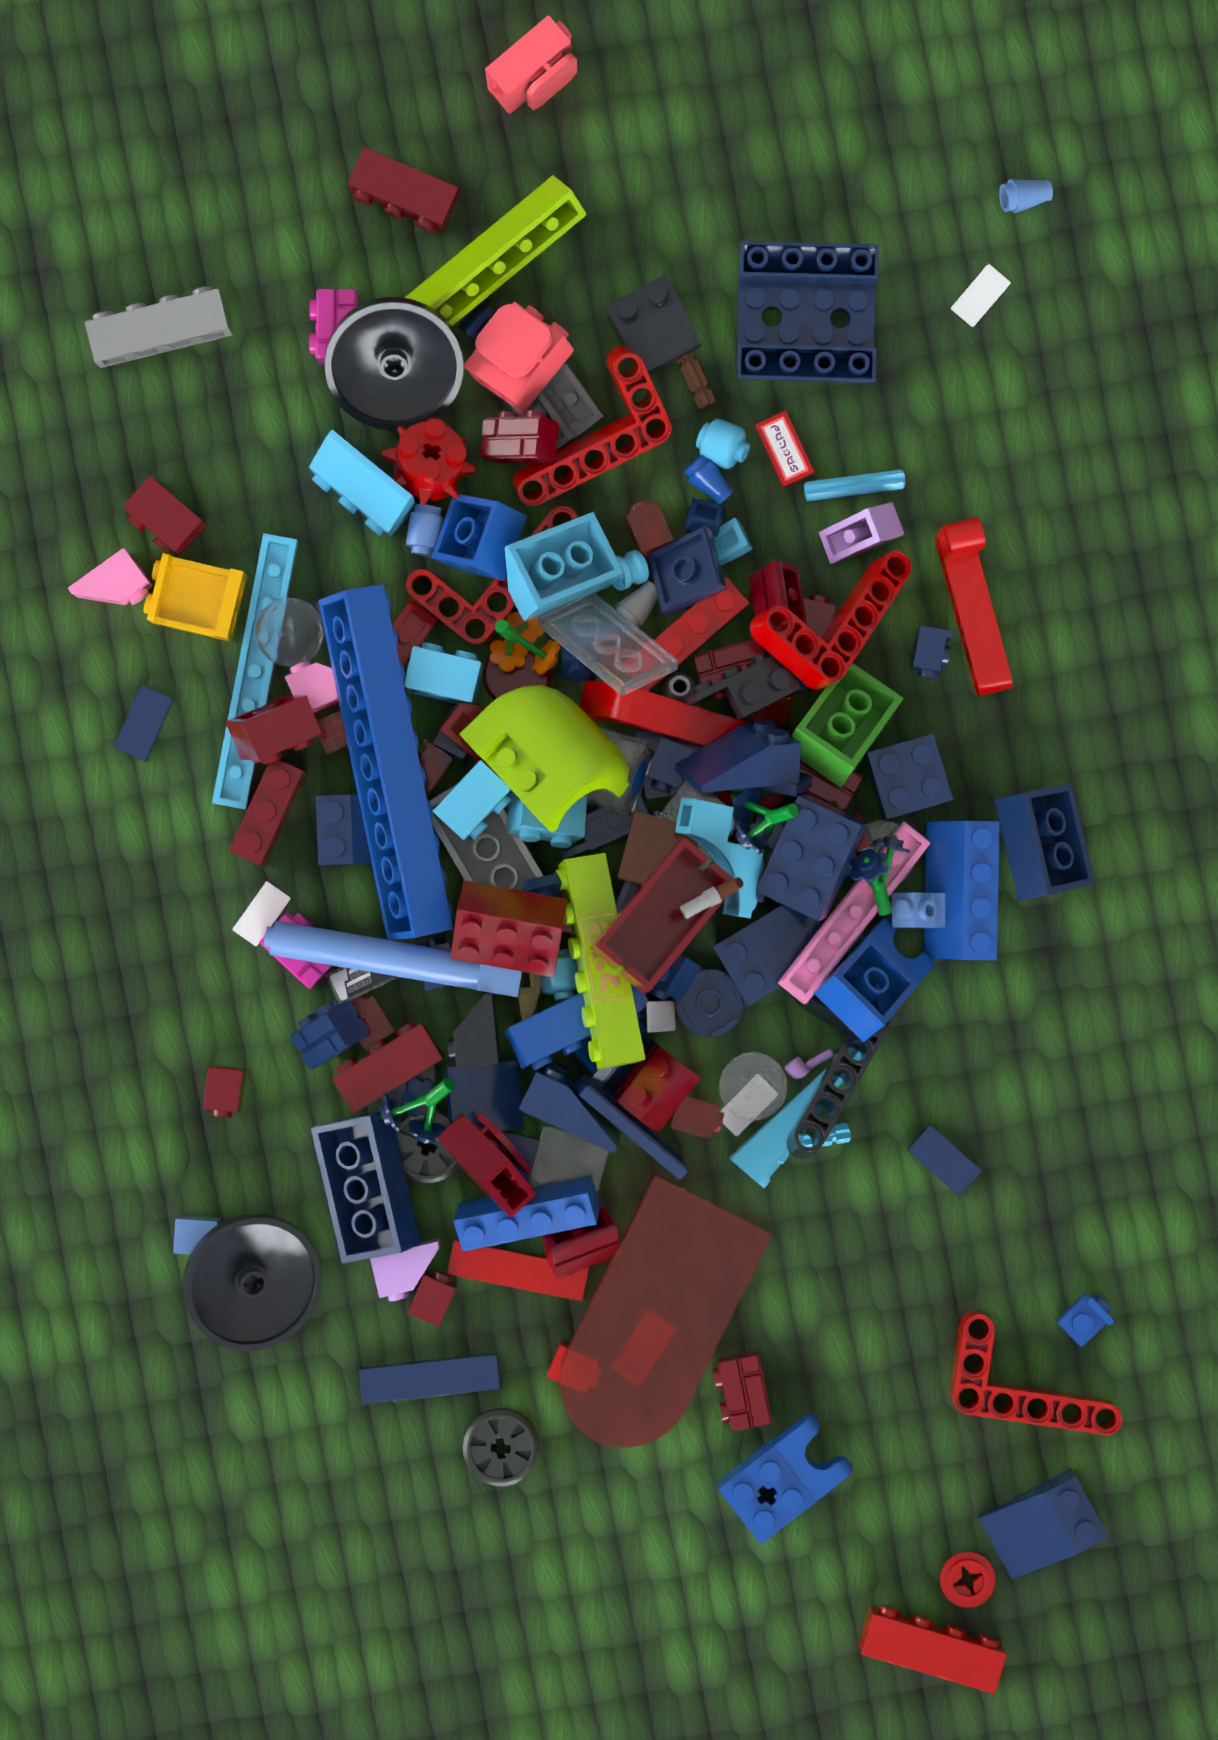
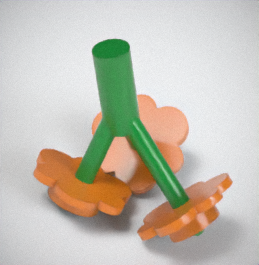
M519 611L512 612L508 616L507 621L499 620L495 624V630L505 640L504 642L495 640L490 644V661L493 664H498L502 671L510 672L515 667L524 666V657H526L528 650L536 654L532 670L543 675L547 670L552 669L559 659L558 651L561 643L557 640H549L544 647L538 648L534 643L537 637L544 634V627L541 625L543 615L541 614L523 621Z

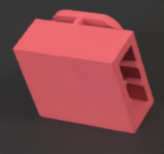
M549 15L485 68L488 90L509 114L513 113L526 101L532 110L539 108L567 85L577 73V58L571 52L572 45L570 39L572 35L561 21L555 23Z
M516 302L499 308L481 330L475 341L476 350L463 367L475 381L524 414L574 349L566 339L569 334L555 322L548 325L543 321V315L532 306L528 305L525 309Z

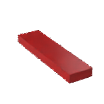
M454 1239L447 1274L582 1301L589 1267L581 1269L572 1275H565L557 1279L546 1257L492 1246L463 1252L460 1241Z

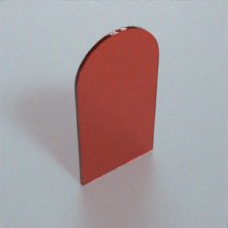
M655 1175L653 1176L566 1350L561 1364L559 1385L562 1402L571 1420L583 1433L592 1438L596 1443L600 1442L605 1445L622 1448L635 1447L658 1439L678 1422L686 1410L772 1234L747 1222L744 1218H739L687 1192L685 1188H679Z

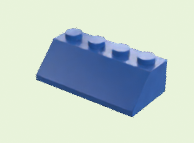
M926 822L925 838L931 843L925 850L924 893H945V928H924L923 952L930 959L997 960L999 822Z

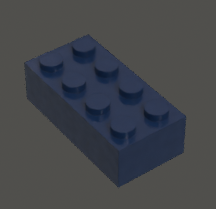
M380 1111L331 1121L311 1128L342 1264L402 1253L421 1245L395 1129L392 1125L387 1126L384 1120L380 1117Z

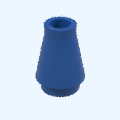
M703 455L696 458L684 470L685 475L688 477L687 481L712 498L718 505L733 492L717 465Z

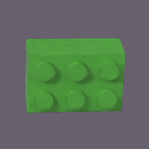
M852 663L841 680L824 689L792 734V737L801 743L800 760L841 788L904 698Z

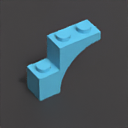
M681 798L675 833L685 835L699 843L724 871L733 878L739 877L742 879L743 887L724 900L723 914L751 918L752 911L757 904L756 889L758 878L764 868L763 852L757 854L753 848L747 850L740 844L727 842L728 835L732 832L734 826V818L732 816L734 807L698 799Z

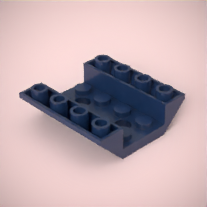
M741 241L737 308V380L875 383V285L878 280L879 244ZM769 309H774L781 315V322L777 326H767L762 320V314ZM843 311L846 313L850 321L848 326L845 328L833 326L830 316L834 312Z

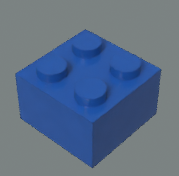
M459 494L458 498L452 497L431 558L460 572L504 581L507 574L505 547L519 540L527 516L498 501Z

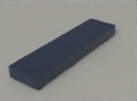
M582 1075L575 1085L580 1097L679 1180L688 1172L683 1156L620 1105L587 1075Z
M497 1353L359 1369L363 1404L500 1389Z

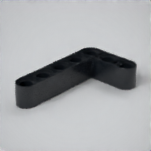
M812 996L807 1004L801 1003L795 997L794 999L800 1007L843 1032L846 1036L788 1135L786 1141L787 1149L791 1155L798 1159H807L822 1147L890 1026L889 1020L881 1029L863 1042L817 996ZM853 1047L857 1049L861 1054V1060L857 1061L851 1058L848 1048ZM832 1076L842 1078L845 1083V1089L835 1087L832 1082ZM821 1104L825 1106L829 1112V1118L820 1117L815 1110V1105ZM799 1133H805L811 1137L812 1147H805L800 1143Z

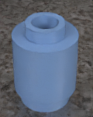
M422 504L415 505L414 512L410 513L405 544L407 547L412 548V554L432 556V551H434L444 522V518L441 517V508Z

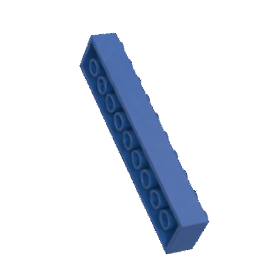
M384 584L344 590L318 601L387 940L407 939L452 930L453 909L447 901L445 891L446 875L440 866L438 857L440 849L439 840L433 832L431 822L433 815L432 805L426 797L424 787L426 775L424 768L420 765L417 753L419 740L412 728L410 718L412 706L410 699L406 696L403 683L405 671L402 663L399 661L396 649L398 636L391 624L389 614L391 601L385 592Z

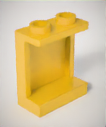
M163 553L161 561H155L152 571V580L156 581L153 594L148 593L144 604V613L148 614L147 620L153 624L232 642L247 575L240 570L231 568L227 570Z

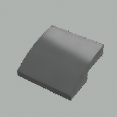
M568 361L564 362L524 414L511 406L513 411L519 414V417H525L526 411L532 410L545 412L546 418L556 421L559 424L558 441H555L557 451L566 447L607 417Z

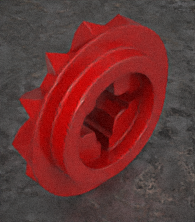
M972 1551L956 1552L953 1557L945 1561L939 1574L941 1589L944 1595L953 1604L964 1608L976 1607L984 1603L991 1596L995 1587V1573L991 1564L984 1556ZM963 1566L970 1574L976 1573V1577L972 1579L973 1592L964 1583H957L962 1578L961 1567Z

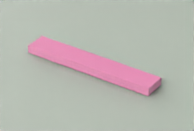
M905 821L898 826L892 835H896L899 840L904 841L902 848L909 849L910 853L899 850L894 851L885 883L888 897L931 843ZM883 846L879 852H883L886 855L888 847ZM862 879L853 884L777 982L801 1003L807 1004L814 995V992L820 987L878 912L873 891L868 882Z

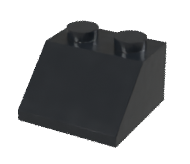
M666 274L605 306L610 326L621 345L630 347L640 356L648 374L701 347L699 338L682 301Z
M495 993L484 994L453 1032L454 1038L448 1040L449 1060H456V1068L498 1064L501 1061Z

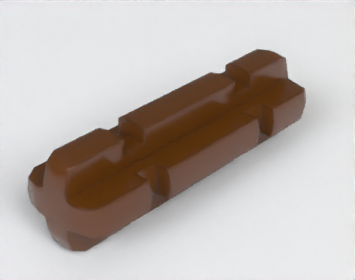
M692 351L676 361L678 364H682L680 370L690 392H694L696 395L693 399L697 407L705 409L716 402V397L712 389L708 390L709 382L699 360L694 359V356H696L695 351Z

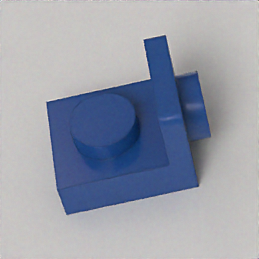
M1085 1292L1056 1322L1082 1348L1106 1324L1110 1326L1114 1320L1108 1315L1112 1308L1099 1295L1092 1298Z

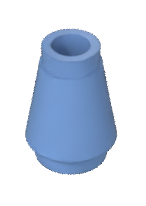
M1009 179L1006 184H1001L999 189L1001 207L1005 212L1011 211L1013 214H1016L1045 201H1050L1053 198L1052 184L1049 180Z

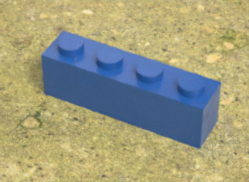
M631 984L637 1018L640 1020L644 1018L642 1011L647 1009V1002L649 1001L645 993H641ZM583 993L525 1019L504 1031L522 1069L532 1065L535 1071L553 1062L551 1055L561 1050L566 1056L584 1047L581 1041L590 1037L591 1034L590 1028H585L582 1020L581 1010L582 1007H585Z
M592 1176L533 1187L532 1189L537 1195L512 1218L490 1197L459 1203L453 1222L462 1251L596 1225L600 1204Z

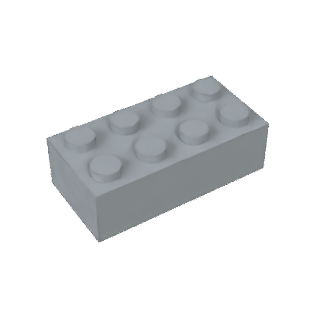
M457 785L430 800L432 810H434ZM504 809L499 814L493 811L484 820L488 824L486 829L475 840L469 836L466 841L458 836L433 812L431 818L432 825L465 881L522 891L524 880L543 876L526 845L519 839V835L507 833L508 815Z

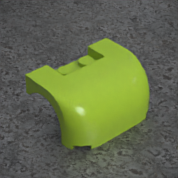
M544 685L523 686L501 695L459 734L520 798L521 802L552 833L558 829L568 809L584 795L597 789H607L619 798L630 785L627 782L629 761L622 750L572 699L561 691Z

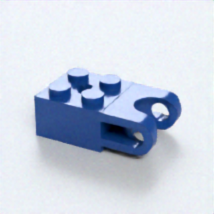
M887 915L870 929L814 992L863 1042L890 1020L935 965L924 952L917 958L911 959L904 957L897 951L894 946L893 937L898 928H892V920Z
M806 1414L717 1481L718 1490L761 1545L852 1473L853 1464L844 1456H836L823 1464L813 1463L806 1458V1446L818 1434L820 1429L819 1420L814 1414ZM764 1486L766 1489L773 1487L775 1490L772 1491L773 1495L771 1497L761 1498L759 1497L761 1495L759 1489Z

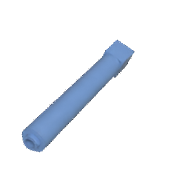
M275 921L274 927L267 926L264 939V947L270 948L269 955L518 997L522 971L451 959V950Z

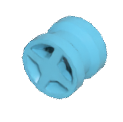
M629 551L623 558L616 556L624 572L612 584L617 590H625L631 586V583L639 585L647 581L649 576L648 565L639 551Z

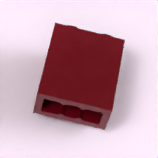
M479 1112L475 1115L483 1129L477 1124L474 1125L462 1114L437 1138L463 1171L512 1218L537 1195L519 1173L515 1165L526 1175L532 1171V1168L510 1140L484 1114Z

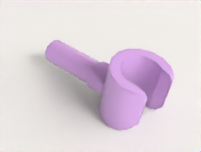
M829 1049L811 1058L806 1063L799 1056H796L785 1066V1070L794 1079L802 1078L815 1066L834 1057L833 1052Z

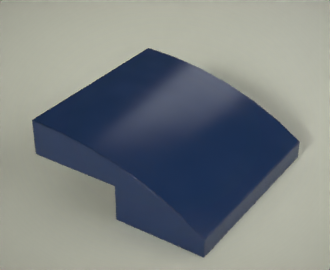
M504 1060L498 1064L458 1068L456 1066L444 1067L445 1078L452 1080L455 1086L454 1090L447 1095L449 1125L463 1114L474 1125L477 1124L483 1129L475 1118V1115L481 1112L500 1131L524 1128L522 1111L519 1110L521 1097L517 1060Z

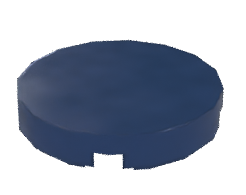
M702 969L697 973L681 1002L676 1000L675 1009L681 1023L690 1032L702 1037H717L729 1032L738 1023L743 1012V997L730 975L717 969Z

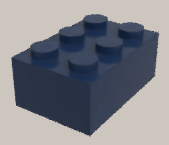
M1072 783L1028 791L995 800L1018 901L1095 884Z
M808 794L799 795L795 802L799 814L797 817L787 820L756 892L820 921L827 918L849 869L850 862L854 858L869 823Z

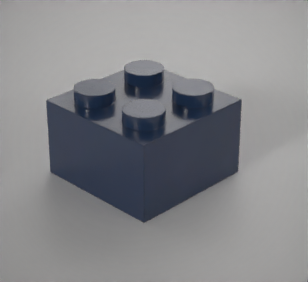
M934 733L874 750L864 755L883 821L953 800Z

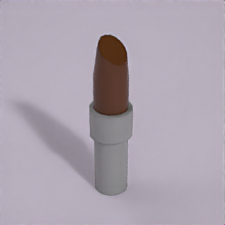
M736 877L717 887L702 892V895L680 906L684 917L688 919L708 907L712 908L721 903L724 898L742 888L744 885L741 878Z

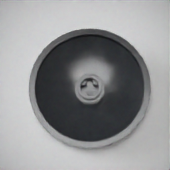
M384 297L362 303L341 318L328 339L325 351V376L332 396L347 414L373 428L398 431L397 428L399 426L408 429L411 425L427 422L431 418H437L451 405L462 383L463 353L456 332L439 312L413 299Z
M267 1214L240 1215L212 1228L192 1250L183 1274L182 1290L184 1303L197 1328L216 1344L238 1351L263 1350L287 1340L307 1322L320 1296L322 1271L314 1247L307 1237L293 1224L282 1218Z

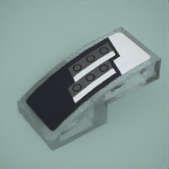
M343 967L325 974L339 1004L345 1000L351 1001L399 978Z

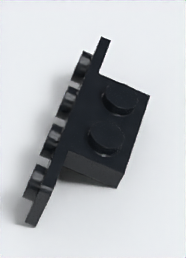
M765 651L749 659L752 664L751 667L742 671L740 665H737L721 673L723 681L713 685L711 679L693 687L692 690L695 695L685 699L687 706L723 689L739 720L797 691L801 687L795 675L774 656H771L768 651Z

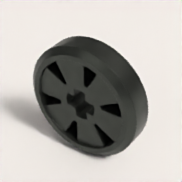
M435 1108L433 1122L442 1124L447 1128L449 1126L448 1112ZM406 1113L400 1119L401 1131L397 1132L395 1130L405 1177L419 1183H435L452 1175L459 1167V1164L440 1141L436 1140L433 1142L434 1145H437V1150L435 1152L430 1150L429 1155L422 1153L423 1147L418 1144L415 1136L409 1134V1121H422L426 1119V1116L420 1114L419 1116L412 1117Z
M508 1408L490 1409L477 1416L469 1425L463 1441V1455L467 1467L476 1478L493 1486H509L523 1480L534 1468L539 1453V1439L533 1424L520 1412ZM503 1438L506 1445H511V1450H506L503 1456L498 1455V1451L491 1448V1444H497V1439Z

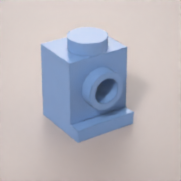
M892 893V928H945V893Z

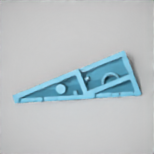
M853 1047L848 1048L850 1057L859 1061L861 1059L860 1052ZM826 1069L729 1156L732 1162L764 1189L771 1181L769 1178L789 1157L786 1143L788 1135ZM832 1076V1082L838 1088L843 1079L838 1076ZM816 1104L815 1110L820 1115L825 1106ZM799 1133V1141L804 1137L805 1133Z

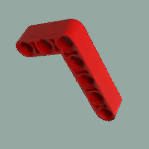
M623 345L617 346L607 356L608 369L629 415L558 450L555 462L532 463L516 472L513 477L512 486L524 504L528 506L540 505L662 444L669 438L672 430L670 420L644 362L633 349ZM627 357L632 358V365L627 371L621 372L618 370L621 360ZM646 388L644 399L633 402L632 396L637 389ZM660 419V424L655 431L646 432V425L650 420ZM629 434V441L626 445L615 447V441L620 435ZM593 449L599 450L596 460L590 463L584 462L587 452ZM561 465L568 466L566 475L560 478L553 477L557 467ZM528 481L538 482L537 488L533 492H523V487Z
M556 507L547 515L531 536L553 528V522L557 517L567 516L574 520L577 518V515L569 507ZM420 569L414 571L409 575L406 583L409 595L417 604L472 647H481L488 643L497 632L495 624L499 620L506 621L508 616L517 608L508 591L507 574L504 581L495 579L474 606L427 570ZM424 578L432 582V589L428 594L418 595L414 592V584L419 579ZM501 595L507 599V606L503 611L493 612L489 609L488 602L493 596ZM447 600H453L459 605L457 614L452 617H445L440 613L442 603ZM475 621L483 623L486 627L484 635L478 639H472L466 633L468 625Z
M978 516L945 524L935 534V543L976 694L978 697L1011 689L1013 687L1012 677L978 555L986 545L981 521Z
M898 550L891 551L874 560L868 566L822 637H819L789 609L779 605L764 611L752 619L750 624L752 637L811 689L819 690L841 680L908 579L912 570L911 561L905 553ZM770 621L774 625L775 630L772 628Z
M586 680L578 705L591 719L631 725L699 747H705L740 725L750 724L693 705L687 706L686 703L639 688L610 682Z
M970 1310L961 1317L950 1385L951 1401L960 1412L967 1415L1101 1435H1111L1121 1427L1122 1415L1120 1410L1109 1400L988 1381L995 1333L994 1324L986 1314L979 1310ZM976 1319L984 1320V1332L978 1336L970 1335L968 1329L970 1323ZM978 1354L980 1356V1364L976 1369L967 1370L964 1368L963 1362L967 1355ZM963 1389H974L976 1396L971 1403L962 1404L959 1402L958 1397ZM1000 1393L1008 1394L1010 1401L1005 1408L996 1409L993 1407V1400L996 1395ZM1035 1398L1042 1399L1044 1406L1040 1413L1029 1414L1027 1411L1028 1403ZM1076 1404L1078 1411L1075 1417L1063 1419L1062 1409L1065 1405ZM1102 1409H1110L1112 1412L1110 1421L1102 1425L1097 1424V1413Z

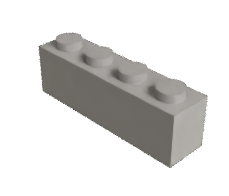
M206 286L193 290V295L180 298L179 295H168L160 298V303L146 306V303H136L127 306L125 312L113 314L112 311H104L94 314L92 316L93 320L85 321L94 362L100 368L233 336L223 295L219 289L213 290L211 286Z

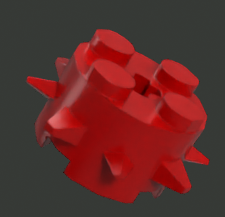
M434 418L429 419L427 422L411 425L408 429L399 426L397 428L400 434L398 446L382 450L381 457L393 464V480L409 492L413 498L418 496L420 504L426 505L429 498H431L430 502L446 498L448 495L458 498L460 495L456 485L459 477L475 473V467L465 461L467 450L464 444L466 439L464 437L460 438L442 420Z

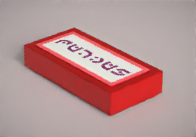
M786 411L754 425L782 488L815 473Z

